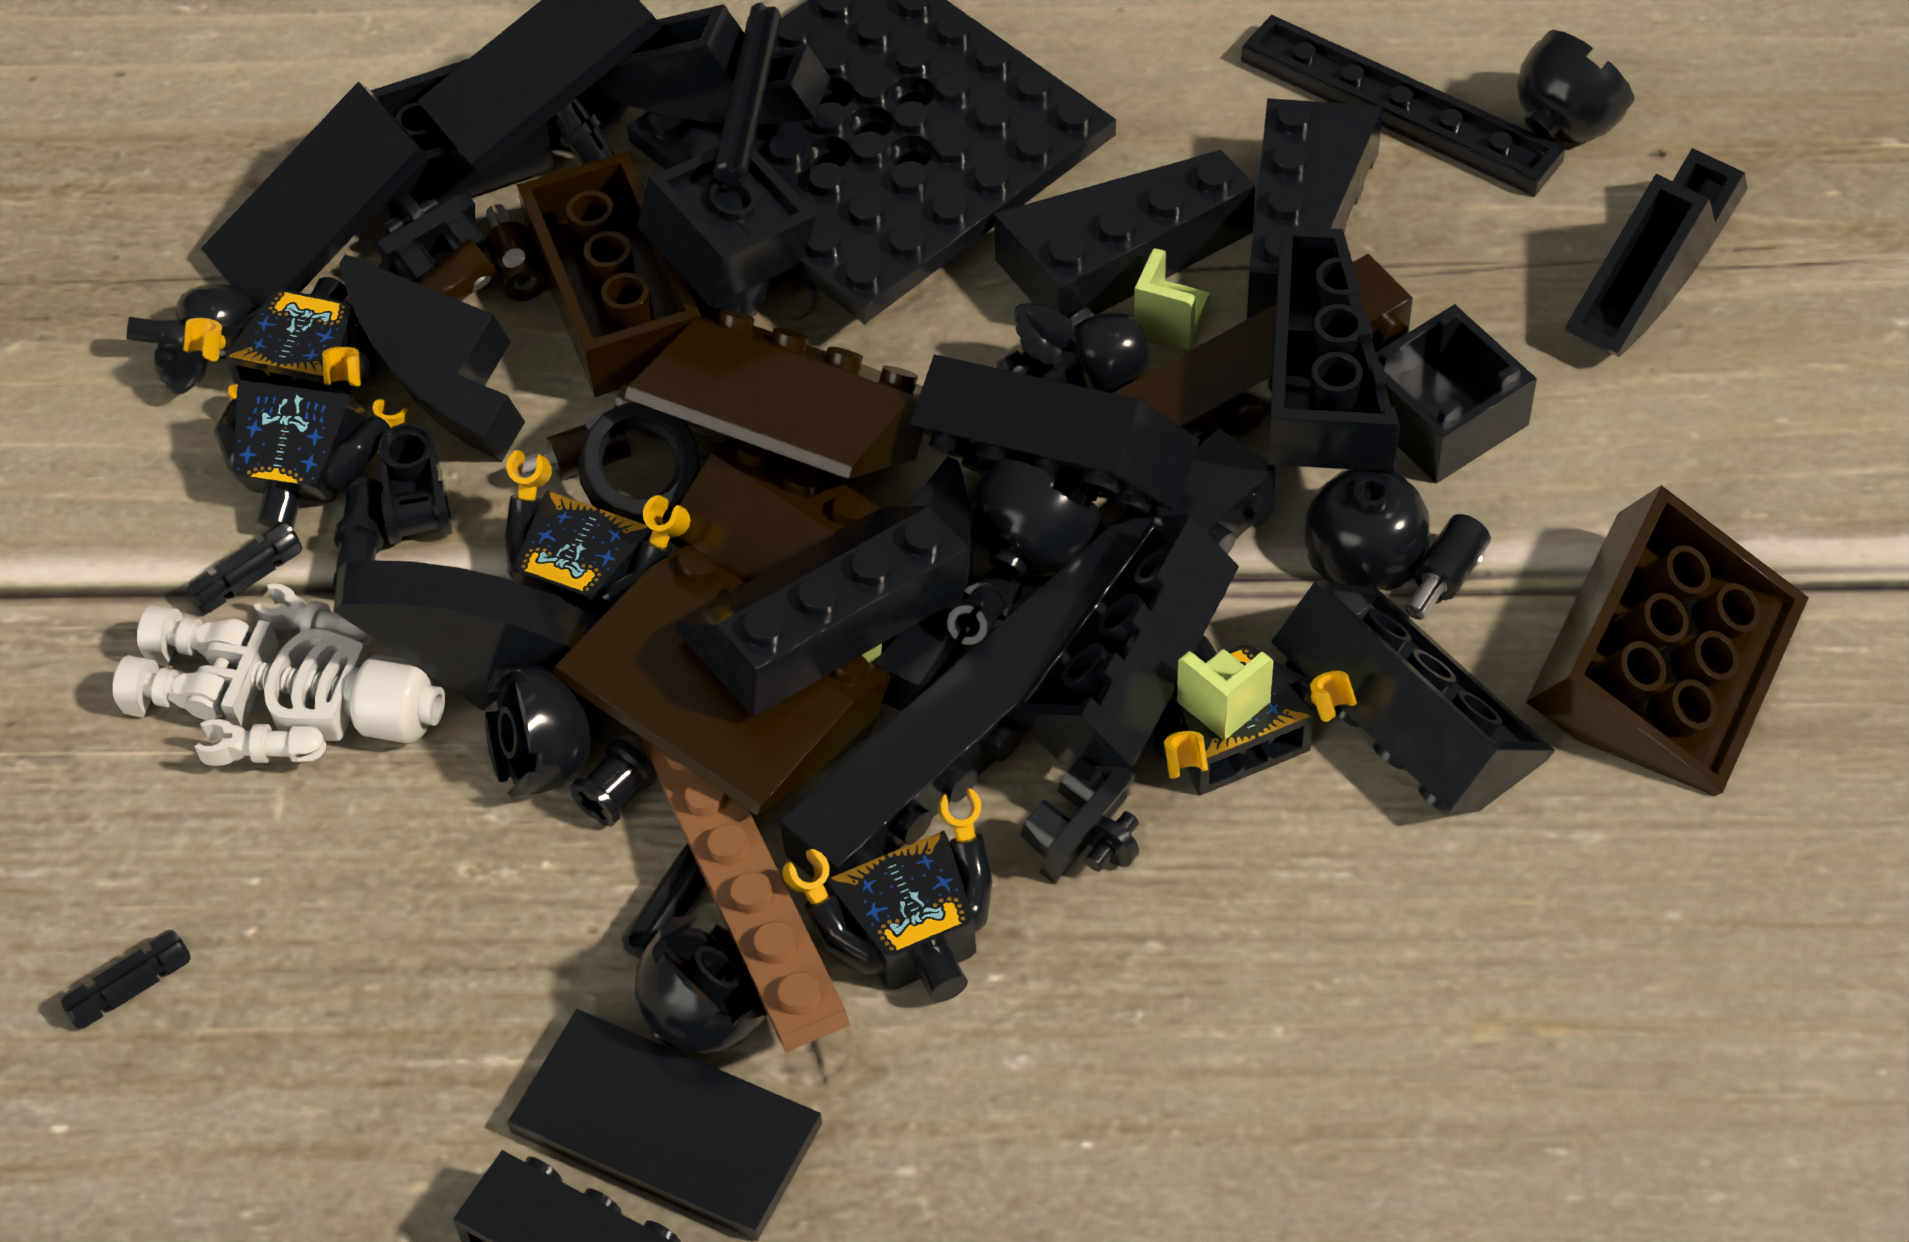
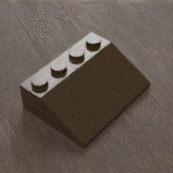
M720 309L717 316L694 319L628 385L625 399L848 479L916 460L923 432L909 425L923 387L916 384L917 374L894 366H883L882 371L861 365L863 356L856 352L839 347H828L827 352L807 346L809 337L804 334L784 328H774L773 332L770 333L753 327L755 321L753 317L728 309Z
M1660 485L1617 514L1526 703L1577 741L1717 796L1724 792L1809 597L1668 489Z
M687 545L649 567L555 665L553 675L567 687L758 816L871 736L891 676L869 663L861 655L777 705L753 717L675 631L677 621L746 584L745 581L717 564L709 555Z

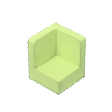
M1153 248L1135 286L1134 319L1141 325L1146 339L1190 351L1209 310L1210 292L1166 281V251Z
M1222 649L1207 663H1204L1195 654L1188 651L1178 660L1177 702L1225 741L1270 703L1274 660L1264 652H1261L1244 666L1225 649Z

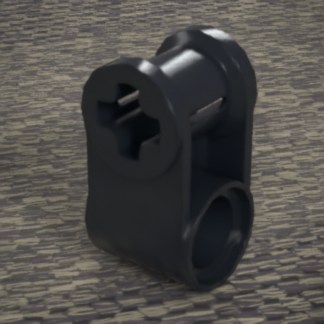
M402 423L391 427L383 434L378 446L383 485L381 503L390 544L401 543L403 536L438 530L443 536L453 534L449 501L431 433L425 427L415 423Z

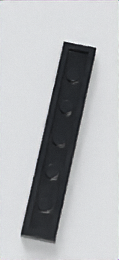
M1272 14L1242 46V62L1331 103L1383 106L1381 126L1534 197L1563 163L1565 147Z

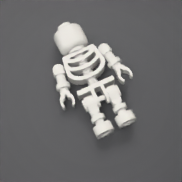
M276 583L267 585L275 604L281 603L286 606L280 605L275 609H267L262 607L260 603L255 604L254 608L260 620H258L254 631L248 624L238 619L228 618L203 624L197 618H183L179 609L153 604L149 605L140 618L137 630V644L144 658L130 655L123 657L116 668L113 678V697L123 714L144 717L152 700L157 706L171 707L176 704L181 708L187 709L193 716L206 720L200 723L206 738L209 741L215 739L222 740L213 746H204L198 743L194 748L200 760L206 765L211 766L227 765L245 756H250L252 762L268 763L271 756L290 757L292 762L317 761L326 751L325 741L341 740L351 718L354 727L363 736L401 743H414L425 734L429 725L435 726L439 723L445 706L444 690L442 687L436 686V680L404 658L386 655H372L368 658L365 649L371 644L373 637L340 615L331 612L328 604L317 600L307 604L302 598L296 596L292 589ZM299 628L300 633L282 647L272 663L280 645L274 630ZM176 648L179 654L194 656L199 652L205 656V659L212 666H200L197 672L179 675L177 670L159 669L158 664L168 666ZM259 690H264L265 703L277 731H272L269 724H254L251 730L243 728ZM288 694L292 699V709L284 707ZM224 713L227 721L215 718L221 717Z

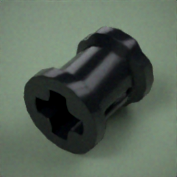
M620 739L612 740L605 747L607 756L585 779L577 778L569 786L571 796L578 806L587 815L602 825L609 827L615 825L620 819L619 809L640 787L647 788L656 780V772L648 759L632 745Z

